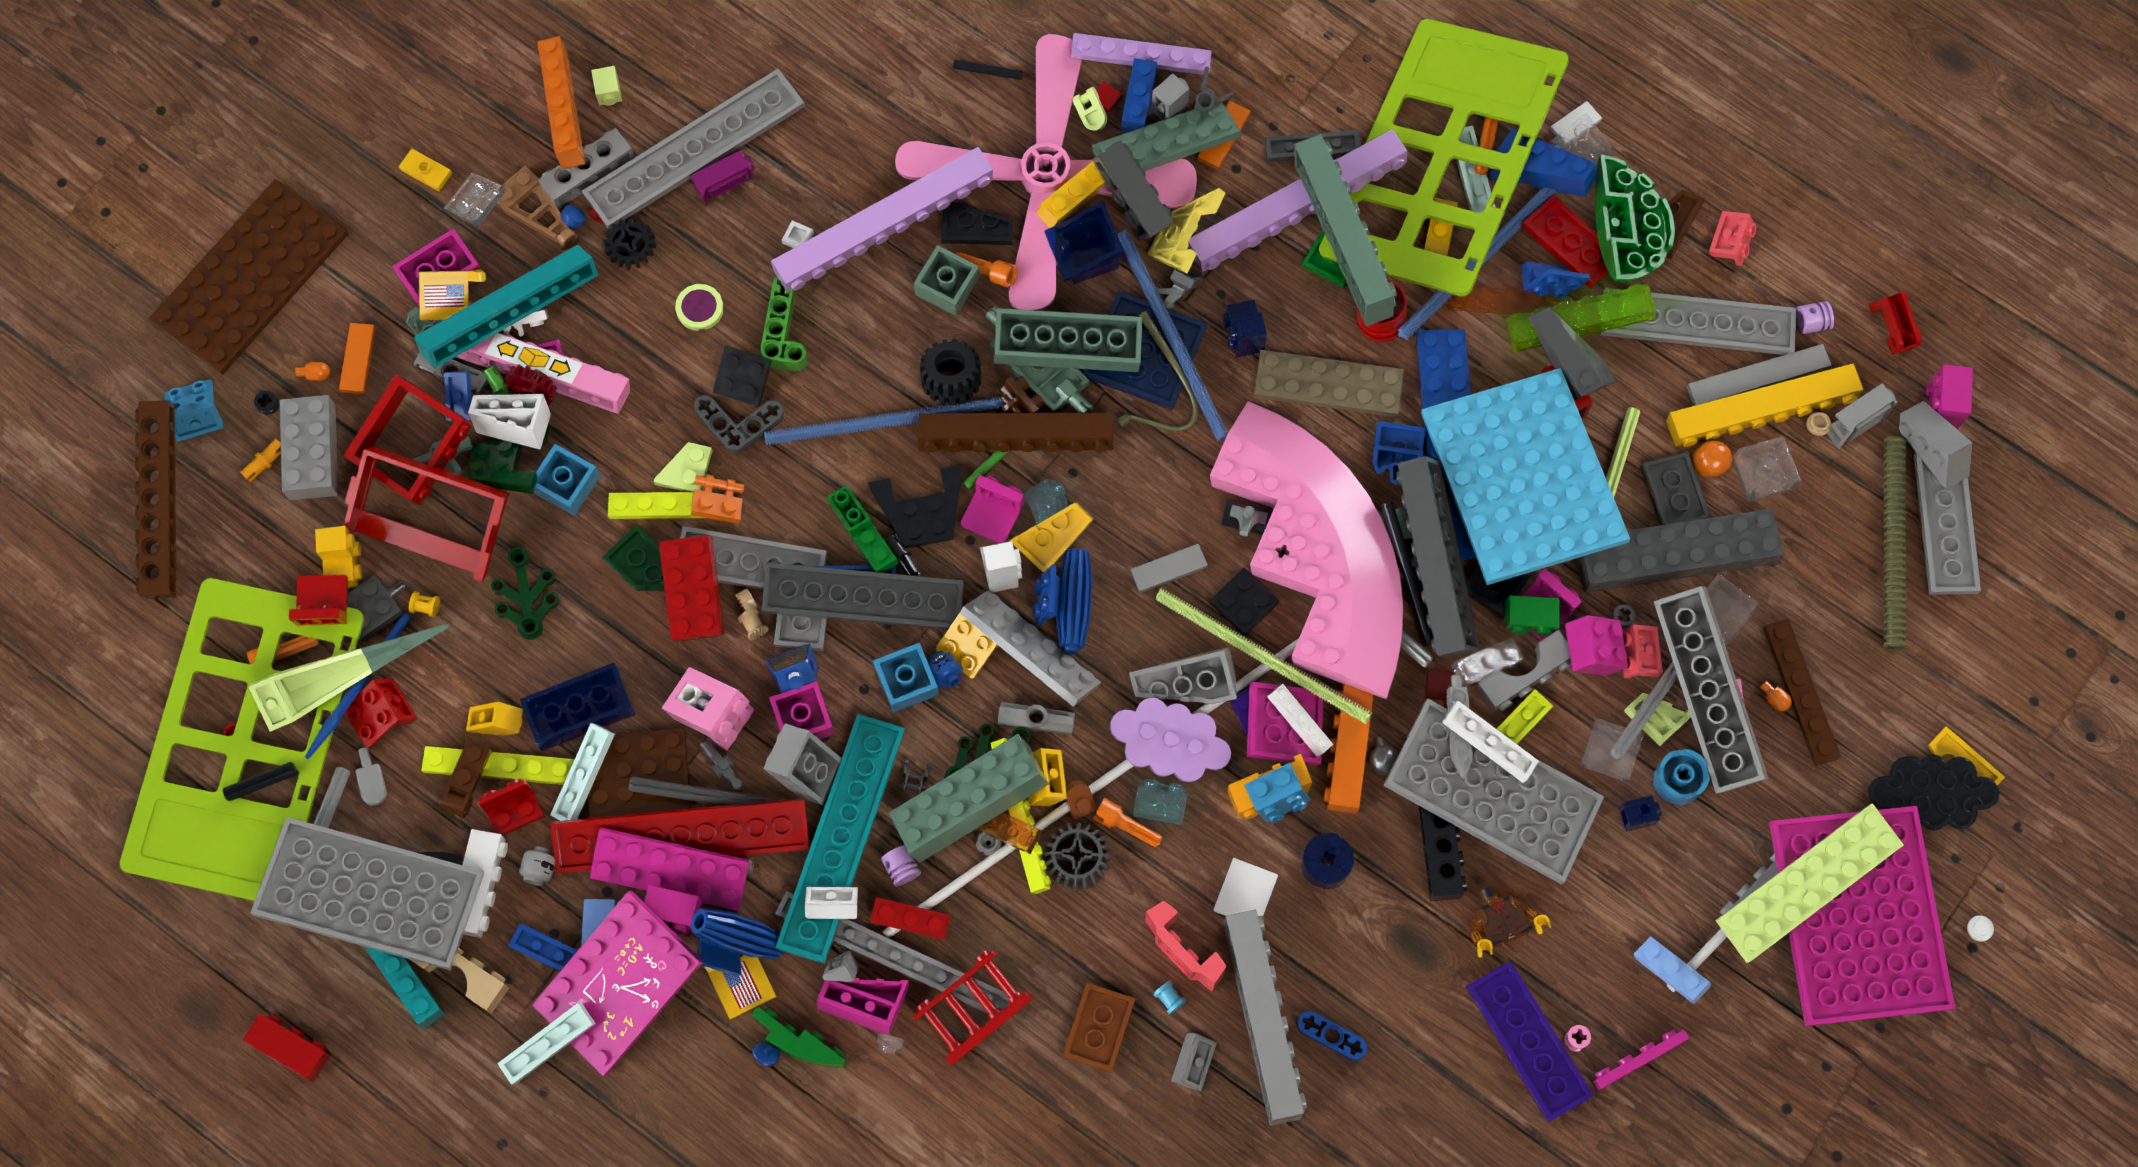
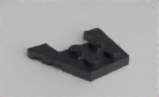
M962 465L940 469L944 493L897 502L894 501L890 478L868 482L872 494H874L890 525L906 549L953 540L963 473Z

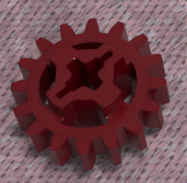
M520 364L517 367L512 366L505 377V385L510 386L509 391L516 394H543L548 406L553 402L558 393L556 392L557 387L552 385L553 380H547L546 374L540 370L538 371V369L531 370L527 365L525 368Z

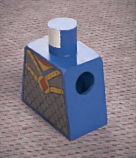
M810 643L765 659L773 681L782 693L792 689L798 690L802 686L816 681L818 663Z

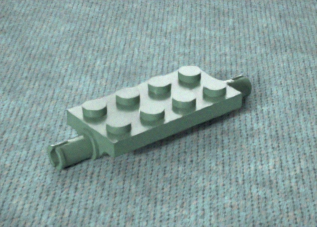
M997 306L992 308L993 312L989 310L985 316L994 326L996 323ZM995 340L989 344V348L993 352ZM1006 364L1018 378L1023 376L1029 385L1028 388L1034 394H1039L1044 400L1043 404L1052 413H1056L1066 403H1070L1079 413H1085L1086 411L1089 413L1094 406L1080 394L1089 385V380L1079 369Z

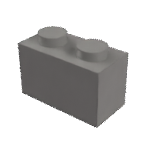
M1172 73L1153 90L1151 112L1160 121L1182 114L1188 110L1189 86L1186 81Z

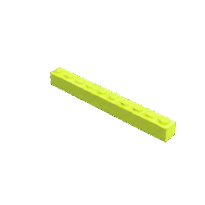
M1003 738L992 742V749L1004 743L1008 739ZM1024 799L1008 810L1030 892L1038 894L1050 890L1051 881L1046 874L1045 869H1047V866L1042 859V848L1037 841L1039 837L1037 831L1034 830V819L1029 811L1030 804L1028 800Z

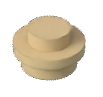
M1822 412L1811 414L1806 422L1808 431L1815 436L1826 435L1830 431L1832 424L1829 416Z

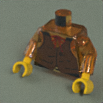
M1489 886L1479 891L1485 904L1478 907L1472 917L1470 936L1477 947V955L1481 958L1483 950L1489 951L1490 955H1493L1494 948L1531 933L1534 929L1533 925L1537 933L1542 934L1541 926L1547 925L1551 928V924L1546 915H1540L1534 908L1519 898H1513L1511 894L1498 898L1494 887Z

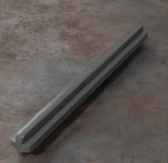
M631 777L629 782V790L632 792L716 805L778 800L639 777Z

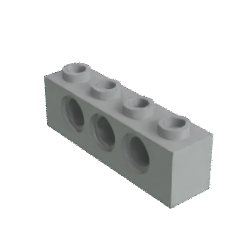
M616 128L603 133L597 141L583 147L585 164L562 169L561 165L553 170L546 171L538 179L540 186L558 210L583 194L582 190L635 158L632 148ZM604 152H609L605 157L600 156ZM585 165H590L588 169H581ZM565 178H571L566 183L561 182Z

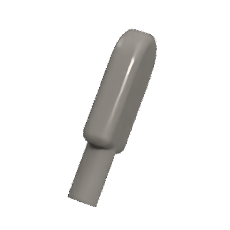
M361 748L358 752L362 768L355 771L360 794L367 805L378 806L385 801L387 796L382 769L378 763L372 764L368 748Z

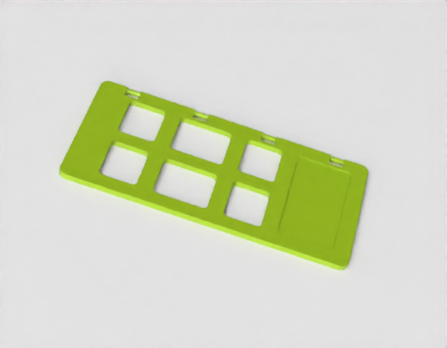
M1425 19L1419 23L1366 143L1393 129L1404 146L1431 152L1434 154L1415 195H1409L1369 183L1365 184L1361 190L1351 192V195H1349L1351 201H1356L1357 204L1359 201L1364 200L1408 213L1396 240L1390 241L1367 235L1369 241H1374L1378 250V255L1376 256L1379 262L1383 261L1385 264L1386 276L1457 296H1467L1470 294L1502 221L1508 202L1513 195L1531 153L1534 141L1537 139L1557 92L1558 85L1568 66L1569 59L1565 52L1432 19ZM1548 76L1555 77L1552 86L1545 85ZM1410 97L1452 108L1453 112L1443 134L1435 136L1394 125L1393 123L1405 98ZM1477 114L1519 125L1520 128L1508 153H1501L1460 142L1459 139L1470 115ZM1522 136L1529 138L1526 147L1519 145ZM1452 159L1500 171L1483 212L1477 213L1433 200ZM1496 197L1503 199L1500 208L1492 207ZM1431 218L1474 230V235L1465 256L1462 259H1456L1414 247L1413 245L1425 219ZM1324 235L1319 246L1320 255L1324 259L1327 258L1337 262L1328 239ZM1469 260L1477 261L1473 271L1466 269Z
M213 578L202 582L120 859V867L124 872L255 901L286 817L307 823L309 821L314 796L319 785L333 731L309 759H306L305 756L323 726L320 724L323 712L329 711L332 715L343 699L345 690L318 706L307 748L303 752H298L253 741L260 710L248 686L273 675V673L280 672L274 670L273 665L281 637L284 633L332 642L335 644L332 656L356 650L364 624V615L361 611L347 607V624L297 626L289 620V609H296L297 596ZM212 618H220L263 628V634L253 664L202 654L203 644ZM345 637L352 638L349 651L341 650ZM201 672L247 683V690L232 736L181 726L182 716L196 673ZM175 745H185L227 756L216 792L165 781L166 771ZM248 760L277 766L292 762L299 771L292 801L288 808L241 798L228 801L224 797L223 788L240 782L245 763ZM303 785L310 787L307 801L299 799Z

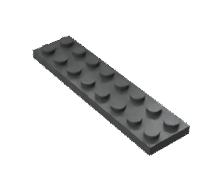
M766 562L761 613L949 629L962 608L964 580Z

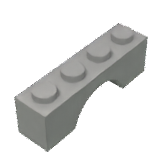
M1559 630L1538 643L1535 648L1536 667L1530 673L1522 676H1511L1496 670L1477 683L1475 691L1491 713L1498 709L1500 712L1506 710L1513 704L1511 700L1518 696L1521 699L1533 691L1531 687L1537 683H1540V685L1547 683L1553 678L1552 674L1557 670L1563 672L1572 666L1568 642Z

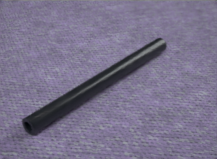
M1393 501L1381 506L1423 647L1432 645L1431 640L1434 637L1432 630L1427 624V613Z

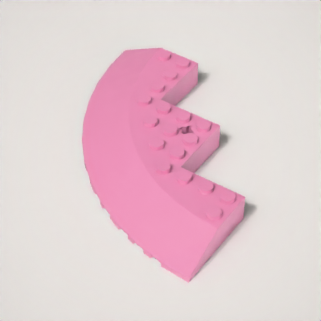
M1248 401L1225 439L1211 471L1210 480L1214 488L1274 508L1250 564L1252 575L1316 598L1292 654L1293 665L1387 699L1397 670L1401 648L1403 598L1399 568L1384 522L1364 487L1351 470L1326 445L1305 429L1283 416Z

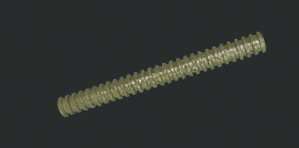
M1891 436L1884 439V445H1886L1884 447V480L1886 482H1884L1883 486L1886 489H1884L1883 493L1886 496L1883 498L1885 502L1883 505L1885 509L1883 512L1885 516L1883 522L1886 525H1884L1883 529L1886 532L1883 534L1885 538L1883 541L1885 545L1883 551L1886 554L1883 555V558L1886 561L1883 563L1885 567L1883 573L1886 576L1883 577V580L1886 583L1883 585L1885 589L1883 595L1886 598L1883 599V602L1886 605L1883 607L1885 611L1883 617L1886 620L1883 621V624L1886 627L1883 629V632L1886 635L1883 636V639L1886 642H1884L1883 647L1891 651H1899L1906 648V643L1904 642L1906 640V635H1904L1906 633V628L1904 627L1906 626V621L1904 620L1906 618V613H1904L1906 611V606L1904 605L1906 603V598H1904L1906 596V591L1904 590L1906 589V584L1904 583L1906 581V576H1904L1906 574V562L1904 561L1906 560V554H1904L1906 552V547H1904L1906 545V540L1904 539L1906 538V533L1904 532L1906 530V525H1904L1906 523V518H1904L1906 516V504L1904 503L1906 502V496H1904L1906 494V489H1904L1906 487V482H1904L1906 480V461L1904 460L1906 458V453H1904L1906 451V446H1904L1906 439L1899 436Z

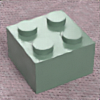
M937 245L913 283L915 295L957 316L980 278L979 266Z

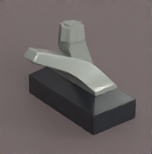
M1227 500L1221 525L1240 529L1239 535L1248 536L1249 532L1263 535L1273 510Z

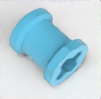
M1171 980L1162 985L1153 994L1155 998L1158 997L1167 1007L1169 1015L1187 1001L1185 997H1181L1173 988Z

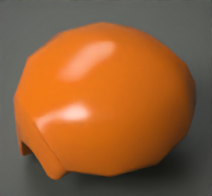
M1714 440L1701 444L1693 452L1692 456L1694 469L1703 477L1721 476L1731 468L1733 460L1728 446L1723 442Z

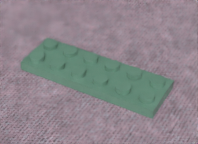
M1221 102L1218 106L1213 105L1207 110L1201 108L1193 109L1092 145L1094 155L1097 156L1114 143L1121 141L1132 151L1133 155L1131 157L1134 162L1139 164L1144 171L1240 138L1241 130Z

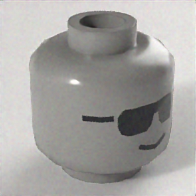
M536 846L534 850H528L524 853L519 868V873L523 877L524 882L542 886L543 883L551 880L555 868V859L549 855L550 850Z

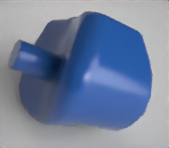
M761 1041L753 1048V1056L762 1065L774 1066L779 1060L780 1049Z

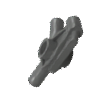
M708 740L702 742L700 747L712 761L713 765L710 768L718 778L723 776L727 782L732 784L736 792L742 791L743 784L740 779L736 778L732 770L735 765L727 755L722 757Z

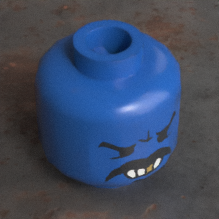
M940 651L928 659L927 662L939 688H953L960 683L963 667L952 653Z

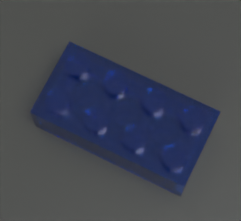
M615 662L520 699L535 742L541 751L586 735L591 723L606 727L636 715Z

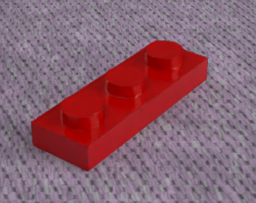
M875 897L869 922L945 940L950 915Z

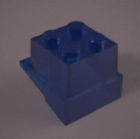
M1104 201L1044 231L1064 282L1072 279L1073 283L1076 284L1117 270L1120 261L1124 260V249Z

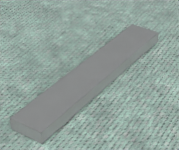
M1821 344L1794 352V354H1787L1689 383L1687 390L1693 405L1696 406L1826 370L1832 364L1824 345Z

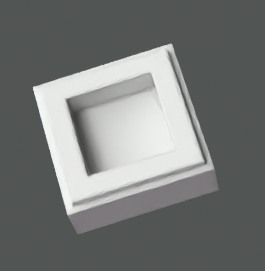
M791 221L782 238V244L795 248L810 240L814 231L809 227Z

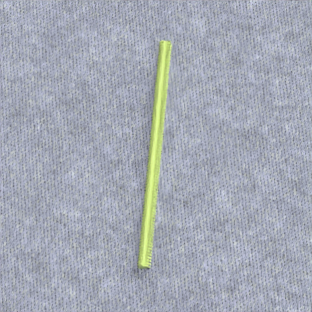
M1162 588L1159 590L1156 596L1158 602L1160 601V603L1165 604L1168 608L1170 607V609L1178 612V614L1181 613L1183 617L1186 616L1188 620L1194 621L1193 623L1199 624V626L1204 627L1207 631L1209 630V632L1222 638V640L1225 639L1230 645L1233 644L1232 646H1235V648L1238 647L1240 651L1246 652L1245 654L1251 655V657L1256 658L1259 662L1261 661V663L1269 666L1272 670L1274 669L1277 673L1280 672L1282 676L1288 677L1287 679L1293 680V682L1311 691L1314 695L1317 694L1319 698L1322 697V699H1325L1324 701L1330 702V704L1335 705V707L1343 710L1346 714L1349 713L1351 717L1354 716V718H1357L1360 722L1362 721L1365 725L1368 723L1372 712L1369 714L1370 710L1366 712L1367 709H1365L1364 711V707L1361 709V706L1358 707L1359 704L1356 706V702L1353 704V701L1350 702L1351 699L1348 701V697L1346 699L1345 696L1342 697L1343 694L1341 696L1340 693L1337 695V691L1334 693L1335 690L1332 691V688L1329 690V686L1328 688H1326L1327 685L1324 687V683L1321 685V682L1318 683L1319 680L1316 682V678L1313 680L1311 675L1309 677L1308 674L1305 676L1306 672L1302 674L1303 671H1301L1300 673V669L1297 671V668L1294 669L1295 666L1292 668V664L1291 666H1289L1290 663L1287 665V661L1284 663V660L1281 661L1282 658L1279 660V656L1278 658H1276V655L1273 657L1274 653L1272 655L1271 652L1268 654L1269 650L1265 652L1266 649H1264L1263 651V647L1262 649H1260L1261 646L1258 648V644L1255 646V643L1252 644L1253 641L1250 643V639L1249 641H1247L1248 638L1245 640V636L1242 638V635L1239 636L1240 633L1237 635V631L1236 633H1234L1235 630L1231 632L1232 629L1229 630V627H1224V624L1221 626V622L1218 624L1219 621L1216 623V619L1213 621L1214 618L1211 620V616H1206V613L1203 615V611L1202 613L1201 610L1198 612V608L1195 610L1196 607L1192 609L1193 605L1190 607V604L1188 605V602L1185 604L1183 599L1181 601L1180 598L1177 600V596L1176 598L1175 595L1172 597V593L1171 595H1169L1170 592L1167 594V590H1162Z

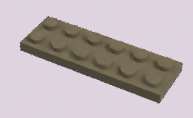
M1260 350L1254 398L1398 417L1404 369Z

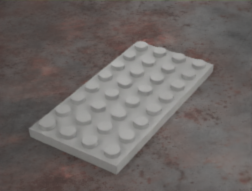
M1427 699L1383 786L1562 885L1566 881L1604 796L1538 760L1539 762L1527 781L1522 783L1473 745V759L1467 777L1462 779L1451 759L1449 727L1442 723L1448 710Z
M286 817L250 913L252 916L451 971L483 880L484 872Z

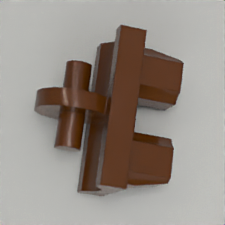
M1023 376L1016 379L1009 377L999 391L1003 395L1001 399L1006 404L1002 408L1004 413L1011 411L1013 413H1037L1044 400L1039 394L1035 393L1029 397L1025 393L1029 385Z

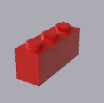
M260 1013L243 1038V1041L314 1082L331 1056L324 1051L326 1046L315 1039H312L309 1043L303 1039L305 1033L293 1026L289 1030L281 1026L283 1020L271 1013L268 1017Z

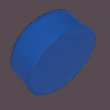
M568 205L563 209L561 219L572 228H580L586 220V215L578 207Z

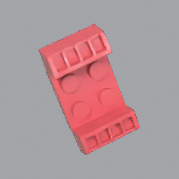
M1165 901L1146 911L1145 923L1155 935V944L1189 980L1199 981L1212 992L1223 978L1226 969L1225 963L1217 952L1200 966L1197 962L1199 961L1198 956L1190 948L1185 950L1180 945L1181 939L1173 930L1167 931L1176 923L1178 912Z

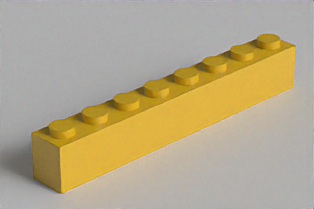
M1853 363L1673 411L1667 417L1666 423L1675 447L1681 445L1690 447L1703 439L1712 441L1719 438L1722 434L1729 433L1730 435H1735L1742 432L1744 428L1752 427L1757 429L1763 427L1770 421L1775 420L1776 423L1789 419V416L1797 414L1799 417L1810 414L1812 410L1819 408L1822 411L1828 410L1841 402L1850 404L1858 400L1859 395L1864 389Z

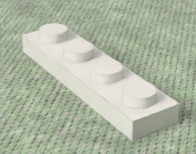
M1459 701L1453 704L1442 721L1443 724L1522 783L1527 781L1539 762Z

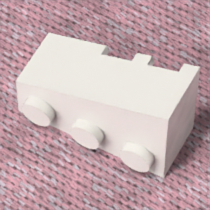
M543 394L473 395L468 411L476 433L536 449H541L551 416Z
M1012 541L980 547L989 591L993 593L1019 587L1018 579L1022 578L1021 558L1019 549L1013 548Z

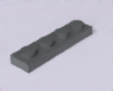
M1359 130L1265 137L1267 162L1295 160L1294 144L1322 134L1325 142L1329 141L1333 151L1332 158L1342 157L1360 147Z

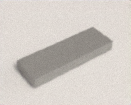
M1199 544L1132 568L1130 573L1140 594L1206 569L1208 564Z

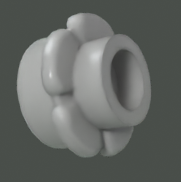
M994 831L981 832L977 837V849L980 852H984L985 855L994 854L1001 847V840L998 839V834Z

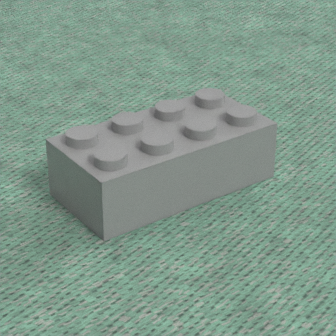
M329 395L281 399L282 492L289 500L338 496L336 405Z

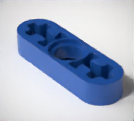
M1307 1011L1302 1013L1297 1021V1028L1302 1035L1351 1061L1361 1060L1367 1052V1044L1364 1039L1314 1012ZM1309 1017L1313 1018V1024L1319 1028L1321 1023L1325 1024L1326 1026L1322 1029L1320 1037L1315 1035L1318 1032L1315 1028L1311 1027L1309 1030H1306L1304 1028L1305 1023L1302 1020H1308ZM1334 1029L1338 1032L1339 1040L1336 1043L1326 1041L1325 1032L1327 1030ZM1344 1035L1349 1037L1346 1041L1348 1044L1354 1045L1355 1042L1359 1043V1049L1362 1052L1352 1055L1350 1047L1344 1045L1343 1050L1338 1048L1344 1039Z

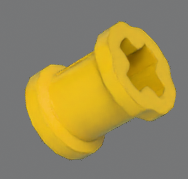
M414 591L409 601V612L415 613L417 611L429 614V617L434 618L440 607V597L434 596L432 598L420 595V592Z

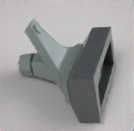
M1174 269L1170 277L1174 283L1173 287H1156L1159 292L1158 294L1168 295L1163 304L1167 309L1172 310L1175 306L1174 303L1186 292L1202 286L1205 277L1189 269L1187 274Z

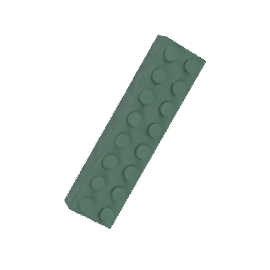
M1322 134L1294 144L1295 168L1365 325L1369 326L1393 317L1394 307L1396 306L1394 296H1397L1396 289L1392 282L1388 283L1385 264L1383 261H1378L1376 244L1374 241H1369L1367 236L1369 235L1368 227L1365 221H1360L1358 216L1360 215V210L1356 201L1352 202L1350 199V187L1347 181L1343 182L1341 179V167L1338 161L1334 162L1332 159L1333 151L1329 141L1325 142Z

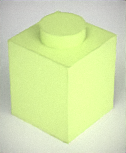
M615 66L591 70L599 105L610 106L616 102H621L622 97Z

